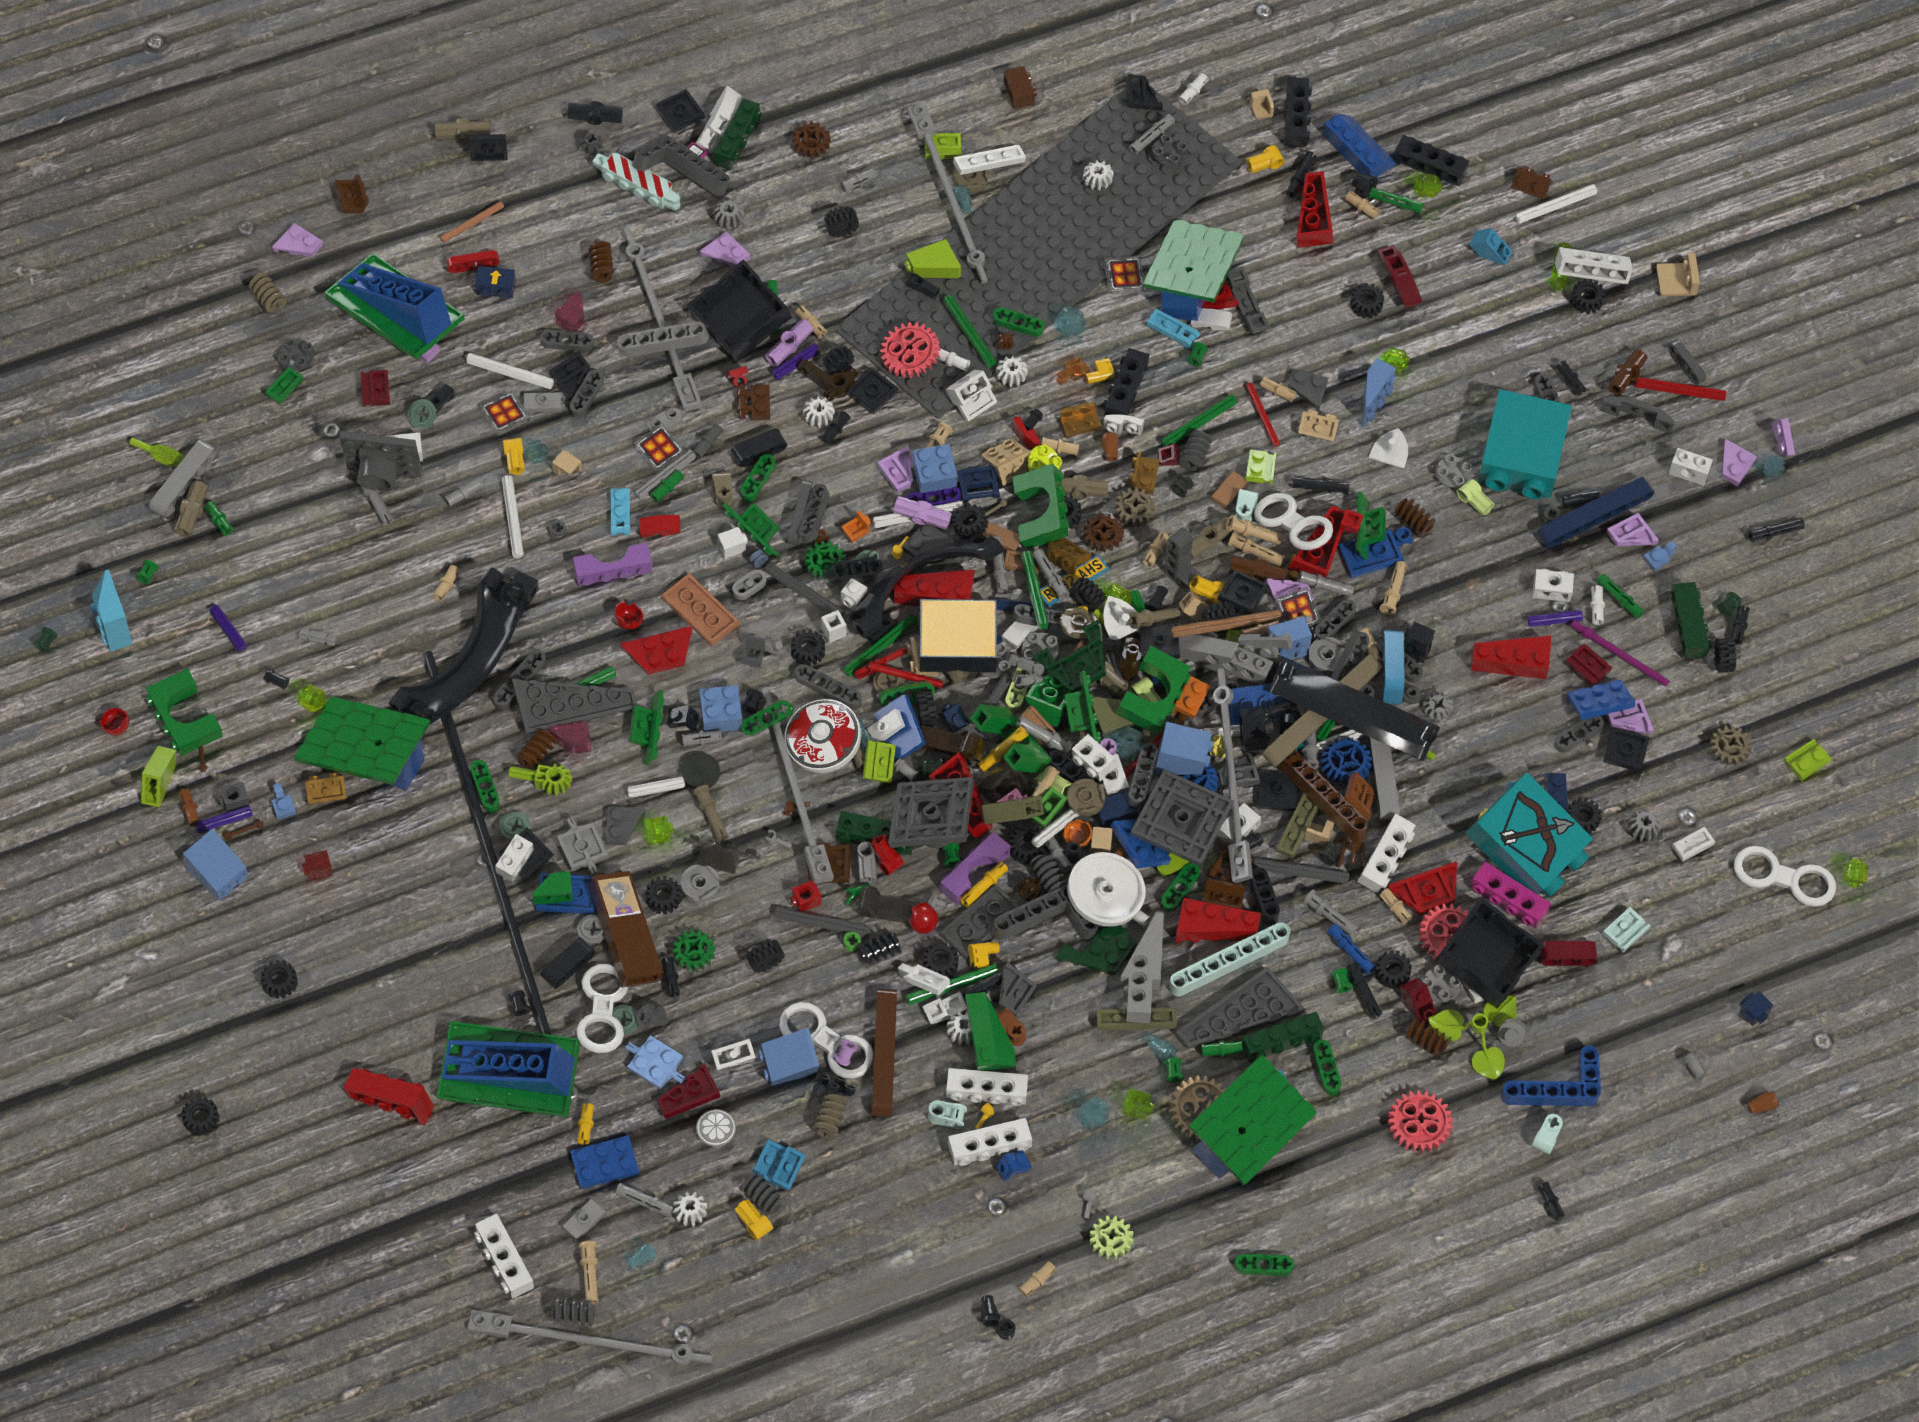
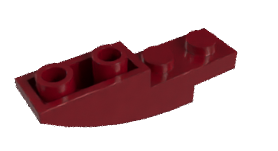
M1394 245L1377 250V255L1391 278L1392 286L1405 309L1422 303L1417 285L1401 252H1398Z

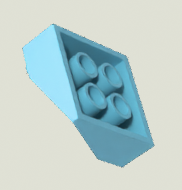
M105 570L91 595L93 603L90 606L93 614L98 615L96 616V623L101 632L104 646L108 645L110 651H114L133 644L109 570Z

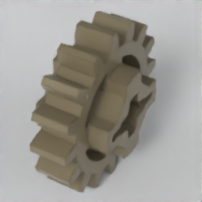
M1138 487L1135 488V491L1128 488L1127 493L1122 491L1121 496H1117L1114 507L1116 509L1115 514L1119 515L1120 521L1125 520V525L1131 522L1132 527L1135 526V523L1142 526V521L1148 523L1149 518H1153L1155 500L1151 499L1150 493L1145 495L1144 489L1139 492Z
M1724 726L1723 731L1717 729V732L1713 733L1709 746H1711L1710 753H1715L1714 759L1720 758V764L1725 761L1727 766L1731 762H1733L1734 766H1737L1738 761L1743 764L1745 758H1749L1752 746H1750L1751 739H1746L1748 734H1742L1741 728L1736 731L1735 726H1732L1731 729Z

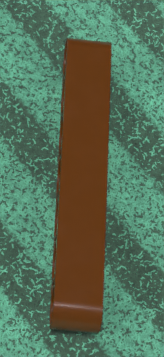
M1296 750L1277 766L1351 840L1362 842L1366 839L1368 821Z
M877 989L872 1116L892 1117L897 1007L896 989Z

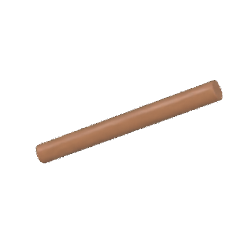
M500 201L442 235L440 237L443 243L447 242L504 208L503 203Z

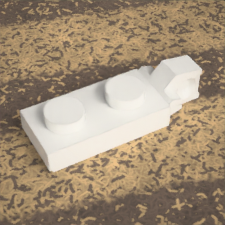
M902 963L898 967L899 976L904 978L906 982L938 996L950 985L948 977L921 965L911 967Z

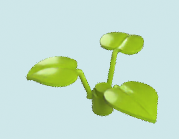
M1508 996L1498 1008H1495L1488 1002L1484 1007L1483 1014H1476L1472 1021H1469L1465 1026H1463L1464 1018L1462 1014L1451 1009L1441 1011L1429 1017V1023L1432 1025L1433 1031L1438 1028V1036L1443 1032L1445 1033V1040L1451 1036L1450 1042L1459 1040L1462 1034L1461 1030H1466L1469 1027H1472L1475 1033L1481 1034L1483 1051H1477L1473 1055L1472 1067L1479 1075L1496 1080L1504 1070L1505 1059L1499 1048H1486L1485 1032L1488 1023L1494 1022L1500 1028L1503 1020L1508 1018L1516 1019V996Z

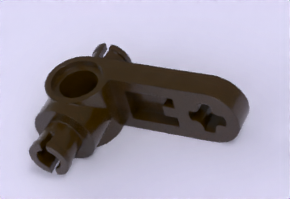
M806 359L798 364L799 371L805 377L825 390L823 396L829 402H832L834 398L845 397L847 395L846 390L855 382L854 378L858 375L856 369H853L851 366L846 371L841 370L839 373L830 376Z
M1139 630L1127 635L1122 652L1119 671L1122 674V678L1127 681L1132 680L1133 676L1138 675L1142 658Z

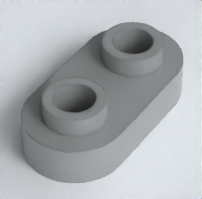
M669 408L651 418L648 422L649 433H653L660 427L669 432L679 426L682 422L681 411L677 408Z
M753 570L736 581L732 587L733 596L736 599L745 600L761 590L766 585L765 573L761 570Z

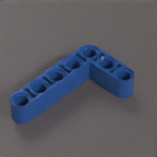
M1590 1045L1585 1046L1581 1050L1578 1060L1579 1082L1508 1081L1502 1090V1101L1507 1105L1594 1106L1601 1094L1598 1050ZM1584 1056H1590L1592 1060H1588ZM1585 1074H1591L1594 1078H1588ZM1507 1091H1513L1515 1095H1510ZM1527 1091H1532L1535 1095H1529ZM1548 1091H1551V1092H1553L1555 1095H1554V1096H1551V1095H1549L1547 1092H1548ZM1566 1092H1573L1575 1096H1570ZM1587 1092H1592L1595 1096H1589Z

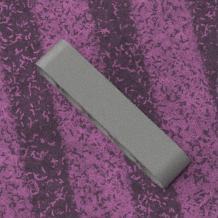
M696 321L623 334L618 338L617 345L624 356L633 357L702 345L708 341L709 333L702 322Z
M203 440L197 441L152 498L149 509L164 518L169 517L189 492L192 482H196L217 455V448Z
M1368 737L1379 820H1391L1395 814L1400 816L1391 746Z

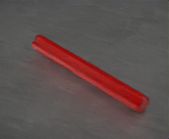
M1639 377L1635 381V387L1720 401H1725L1727 394L1725 390Z

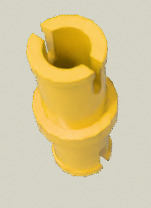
M586 1103L582 1104L581 1118L578 1120L579 1132L577 1143L584 1145V1140L585 1145L590 1143V1133L594 1126L592 1118L595 1107L588 1103L587 1108Z

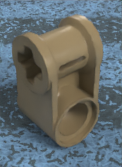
M712 473V486L717 506L724 508L722 506L724 503L731 506L733 501L731 473Z

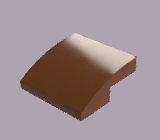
M817 843V845L824 844L834 876L832 881L821 883H850L851 846L849 844L830 846L829 843ZM808 867V880L812 881L811 873Z

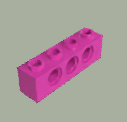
M1487 862L1482 865L1471 882L1470 887L1477 894L1484 895L1493 904L1503 907L1510 915L1517 916L1523 923L1537 928L1546 916L1551 905L1550 902ZM1490 884H1494V885H1496L1497 887H1496V888H1492V887H1490L1489 885H1490ZM1506 895H1511L1514 898H1508ZM1522 905H1527V906H1529L1530 908H1529V909L1523 908Z

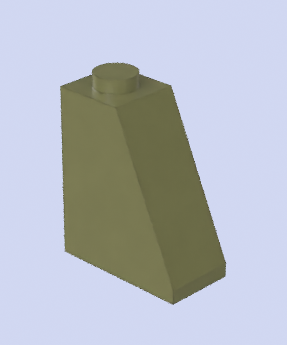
M1093 697L1094 705H1092V710L1097 715L1098 723L1095 725L1101 738L1138 726L1115 714L1122 700Z
M1041 795L982 805V817L985 824L1023 820L1044 815Z

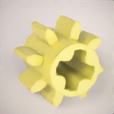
M1214 736L1210 739L1214 741L1210 752L1211 756H1216L1220 759L1226 757L1224 736Z

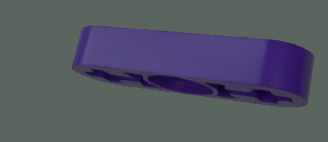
M957 487L926 493L914 492L907 499L918 502L924 501L923 498H925V502L935 506L960 501L961 492ZM937 496L939 500L937 502H931L929 501V497Z

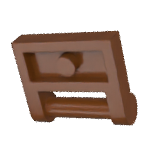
M1356 771L1350 775L1344 798L1368 821L1371 817L1370 809L1372 802L1376 798V792Z

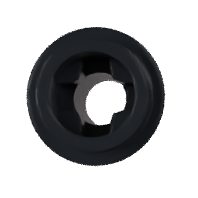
M985 1295L981 1298L980 1321L985 1327H994L998 1325L1000 1315L993 1296Z

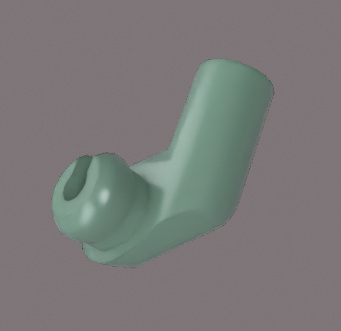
M863 550L853 560L865 558L879 559L880 555L874 550Z

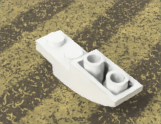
M726 86L710 113L711 117L696 142L698 146L709 154L715 150L740 104L741 95L729 86Z

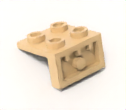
M1688 253L1683 263L1657 264L1656 270L1660 296L1697 295L1700 280L1695 253Z
M1014 439L1005 440L1002 444L989 448L981 454L984 460L995 467L1002 486L1012 482L1013 477L1029 472L1028 456L1030 451Z

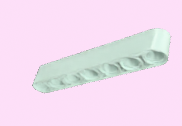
M1277 923L1174 973L1170 978V993L1178 997L1183 996L1285 946L1289 941V926L1285 923ZM1277 933H1283L1285 936H1278ZM1261 941H1265V942H1267L1268 944L1263 945V944H1261L1260 942H1261ZM1248 949V950H1250L1251 952H1250V953H1245V952H1243L1242 950ZM1226 958H1232L1234 961H1227ZM1209 966H1215L1217 969L1212 970ZM1197 974V975H1199L1200 977H1199V978H1194V977H1192L1191 975ZM1174 983H1181L1182 986H1176Z

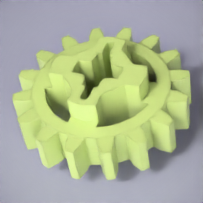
M1106 1216V1221L1098 1219V1225L1093 1224L1092 1229L1094 1231H1090V1237H1092L1090 1244L1094 1245L1093 1251L1099 1250V1257L1105 1254L1107 1260L1110 1256L1117 1260L1118 1254L1124 1257L1125 1251L1129 1252L1131 1249L1130 1245H1133V1239L1131 1238L1133 1237V1231H1129L1130 1224L1124 1225V1219L1117 1221V1216H1114L1113 1220H1110L1109 1216Z

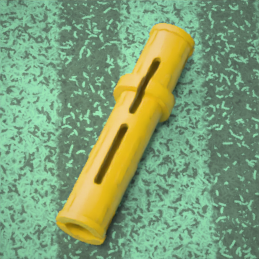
M1020 726L995 749L992 748L989 751L990 753L977 764L986 772L995 763L1002 760V757L1014 743L1019 744L1029 734Z
M999 861L994 868L986 871L984 877L960 897V902L963 905L965 904V907H969L1008 871L1006 864L1001 866L1003 862Z

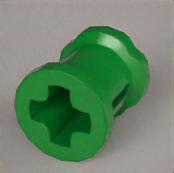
M1194 342L1191 354L1186 358L1188 363L1195 367L1201 366L1202 358L1208 352L1207 346L1200 342Z
M144 560L142 569L135 577L139 582L149 585L152 582L153 574L158 571L159 566L151 560Z
M950 843L942 847L945 853L944 866L954 868L961 861L958 855L959 844Z
M1346 968L1334 970L1330 974L1331 978L1335 980L1337 986L1335 990L1338 994H1343L1353 989L1352 983L1348 980V970Z
M1173 1057L1164 1061V1066L1167 1068V1082L1177 1083L1184 1079L1180 1068L1182 1064L1181 1059Z

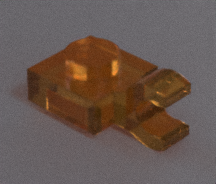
M1078 356L1064 364L1065 370L1057 374L1059 378L1056 381L1060 385L1065 384L1070 378L1076 381L1085 376L1086 373H1089L1090 368Z

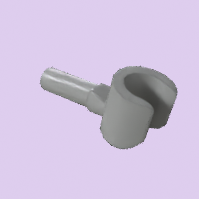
M1016 588L1012 593H996L995 598L1020 601L1023 596L1018 595L1022 593V590Z
M768 830V834L772 838L765 837L767 844L774 845L777 843L791 849L792 844L777 838L775 831Z
M1089 1189L1086 1190L1083 1196V1200L1088 1202L1084 1219H1089L1092 1204L1096 1199L1095 1192Z

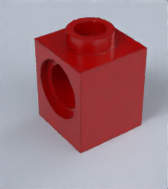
M813 880L792 888L790 899L793 906L797 907L800 912L822 904V896ZM807 895L809 898L803 899L801 896Z

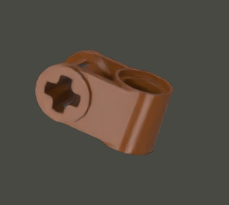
M1004 1008L997 1016L1012 1045L1021 1046L1026 1040L1025 1026L1010 1010Z

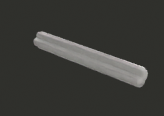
M692 450L686 451L635 491L636 496L640 500L645 498L661 485L663 479L666 480L672 475L676 469L680 471L696 458L695 453Z

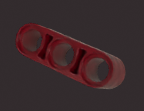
M1594 941L1542 942L1544 946L1540 954L1541 964L1544 966H1592L1598 963L1597 947Z

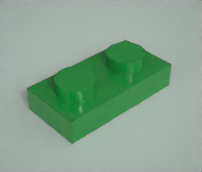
M288 367L265 391V395L281 405L304 378L301 374Z

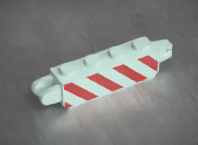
M598 153L593 159V165L602 171V177L606 181L617 184L621 189L632 192L636 197L643 198L653 206L661 209L665 206L672 210L680 209V196L672 191L670 181L648 169L645 171L635 169L632 166L633 161L618 153H613L609 157Z

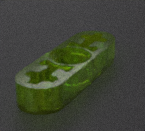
M1566 242L1557 245L1554 256L1550 286L1557 291L1565 288L1568 278L1567 275L1558 274L1555 265L1559 247L1573 249ZM1558 275L1561 276L1560 283H1556Z

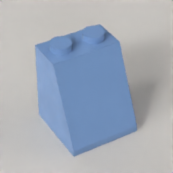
M1166 722L1159 745L1154 775H1161L1163 770L1175 775L1202 774L1204 767H1208L1211 756L1207 754L1211 752L1214 742L1210 740L1211 732Z
M213 829L183 853L187 871L218 900L227 897L233 888L238 884H242L248 876L246 866Z
M809 1028L762 1043L761 1050H758L760 1062H764L766 1069H763L765 1080L769 1081L771 1086L817 1074L819 1063Z

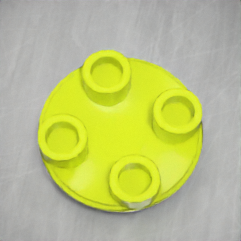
M1045 444L1033 448L1028 456L1029 471L1050 464H1054L1059 469L1062 465V459L1051 447Z

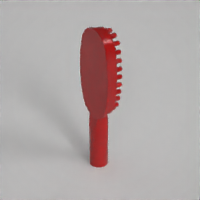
M904 646L872 663L887 666V662L907 654L908 651ZM868 665L853 674L860 680L876 671L868 670Z

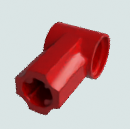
M883 834L874 838L871 845L880 860L878 862L880 869L889 876L903 866L904 861L893 847L890 848L889 839Z

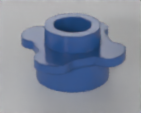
M1401 527L1392 533L1399 547L1407 543L1412 544L1414 541L1409 528Z

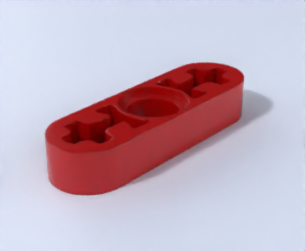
M494 250L452 256L446 260L447 270L450 273L478 270V266L495 267L500 263L499 254Z

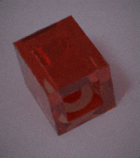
M327 850L304 855L305 863H302L304 875L308 874L310 881L333 876Z

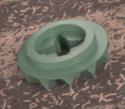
M420 399L411 405L408 417L414 427L427 429L437 419V409L432 402ZM425 409V413L429 416L423 417L422 420V416L417 414V412H424Z
M511 812L501 819L499 827L503 837L511 841L516 834L519 835L526 827L530 829L531 823L525 814ZM518 821L519 828L513 832L511 826H514Z
M620 1005L613 1009L612 1016L620 1022L623 1014H625L626 1020L629 1022L625 1023L623 1031L624 1034H631L638 1027L634 1013L637 1011L631 1006ZM609 1025V1028H611V1030H613V1032L615 1033L613 1027Z

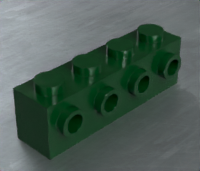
M743 98L714 151V165L732 170L734 164L739 159L742 149L745 148L749 136L752 135L756 123L761 118L762 112H760L759 103Z
M1695 582L1673 584L1670 595L1684 659L1706 657L1709 649H1711V640L1707 638L1706 634L1708 626L1707 622L1703 620L1704 607L1699 602L1701 598L1700 590L1696 588Z
M841 811L836 828V840L842 843L859 845L862 842L872 843L874 838L883 834L889 839L892 821ZM914 846L893 847V849L899 855H912Z
M1316 1011L1243 1036L1242 1049L1248 1062L1251 1063L1261 1055L1268 1057L1297 1048L1309 1042L1317 1041L1322 1038L1324 1027Z

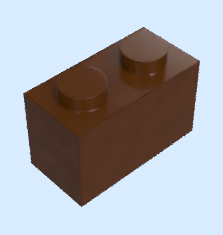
M1025 66L1005 70L1003 82L1013 108L1017 109L1034 105L1037 91L1035 86L1032 87L1031 75L1029 72H1026Z

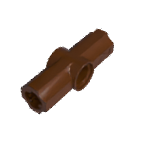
M1635 349L1624 364L1617 365L1615 370L1616 376L1608 385L1609 392L1615 396H1620L1631 381L1638 380L1640 368L1648 358L1646 353L1640 349Z
M1235 556L1232 558L1229 573L1237 570L1262 582L1269 578L1272 580H1286L1288 569L1269 565L1263 559L1257 558L1252 561Z

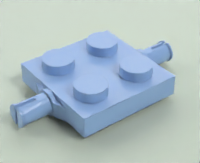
M651 1035L640 1047L631 1042L626 1045L625 1049L634 1054L633 1060L627 1066L628 1070L661 1090L671 1078L680 1084L685 1080V1076L677 1072V1067L683 1060V1055Z

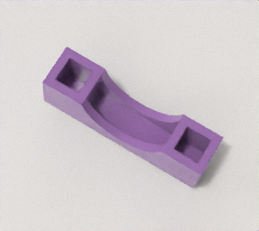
M647 543L629 546L626 555L614 563L601 562L592 554L573 557L578 586H588L601 581L608 582L611 579L627 578L636 574L643 575L652 571V560Z
M992 832L989 836L986 835L976 849L972 848L968 852L967 857L954 866L950 874L947 873L942 877L940 891L958 906L961 903L960 897L971 889V883L968 878L970 872L981 865L996 866L999 861L1003 862L1010 855L1011 846L995 832Z

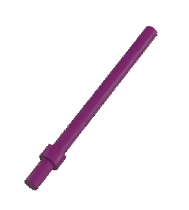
M1576 620L1571 623L1570 626L1582 633V636L1586 639L1593 640L1663 686H1668L1670 680L1594 633L1595 630L1585 627Z

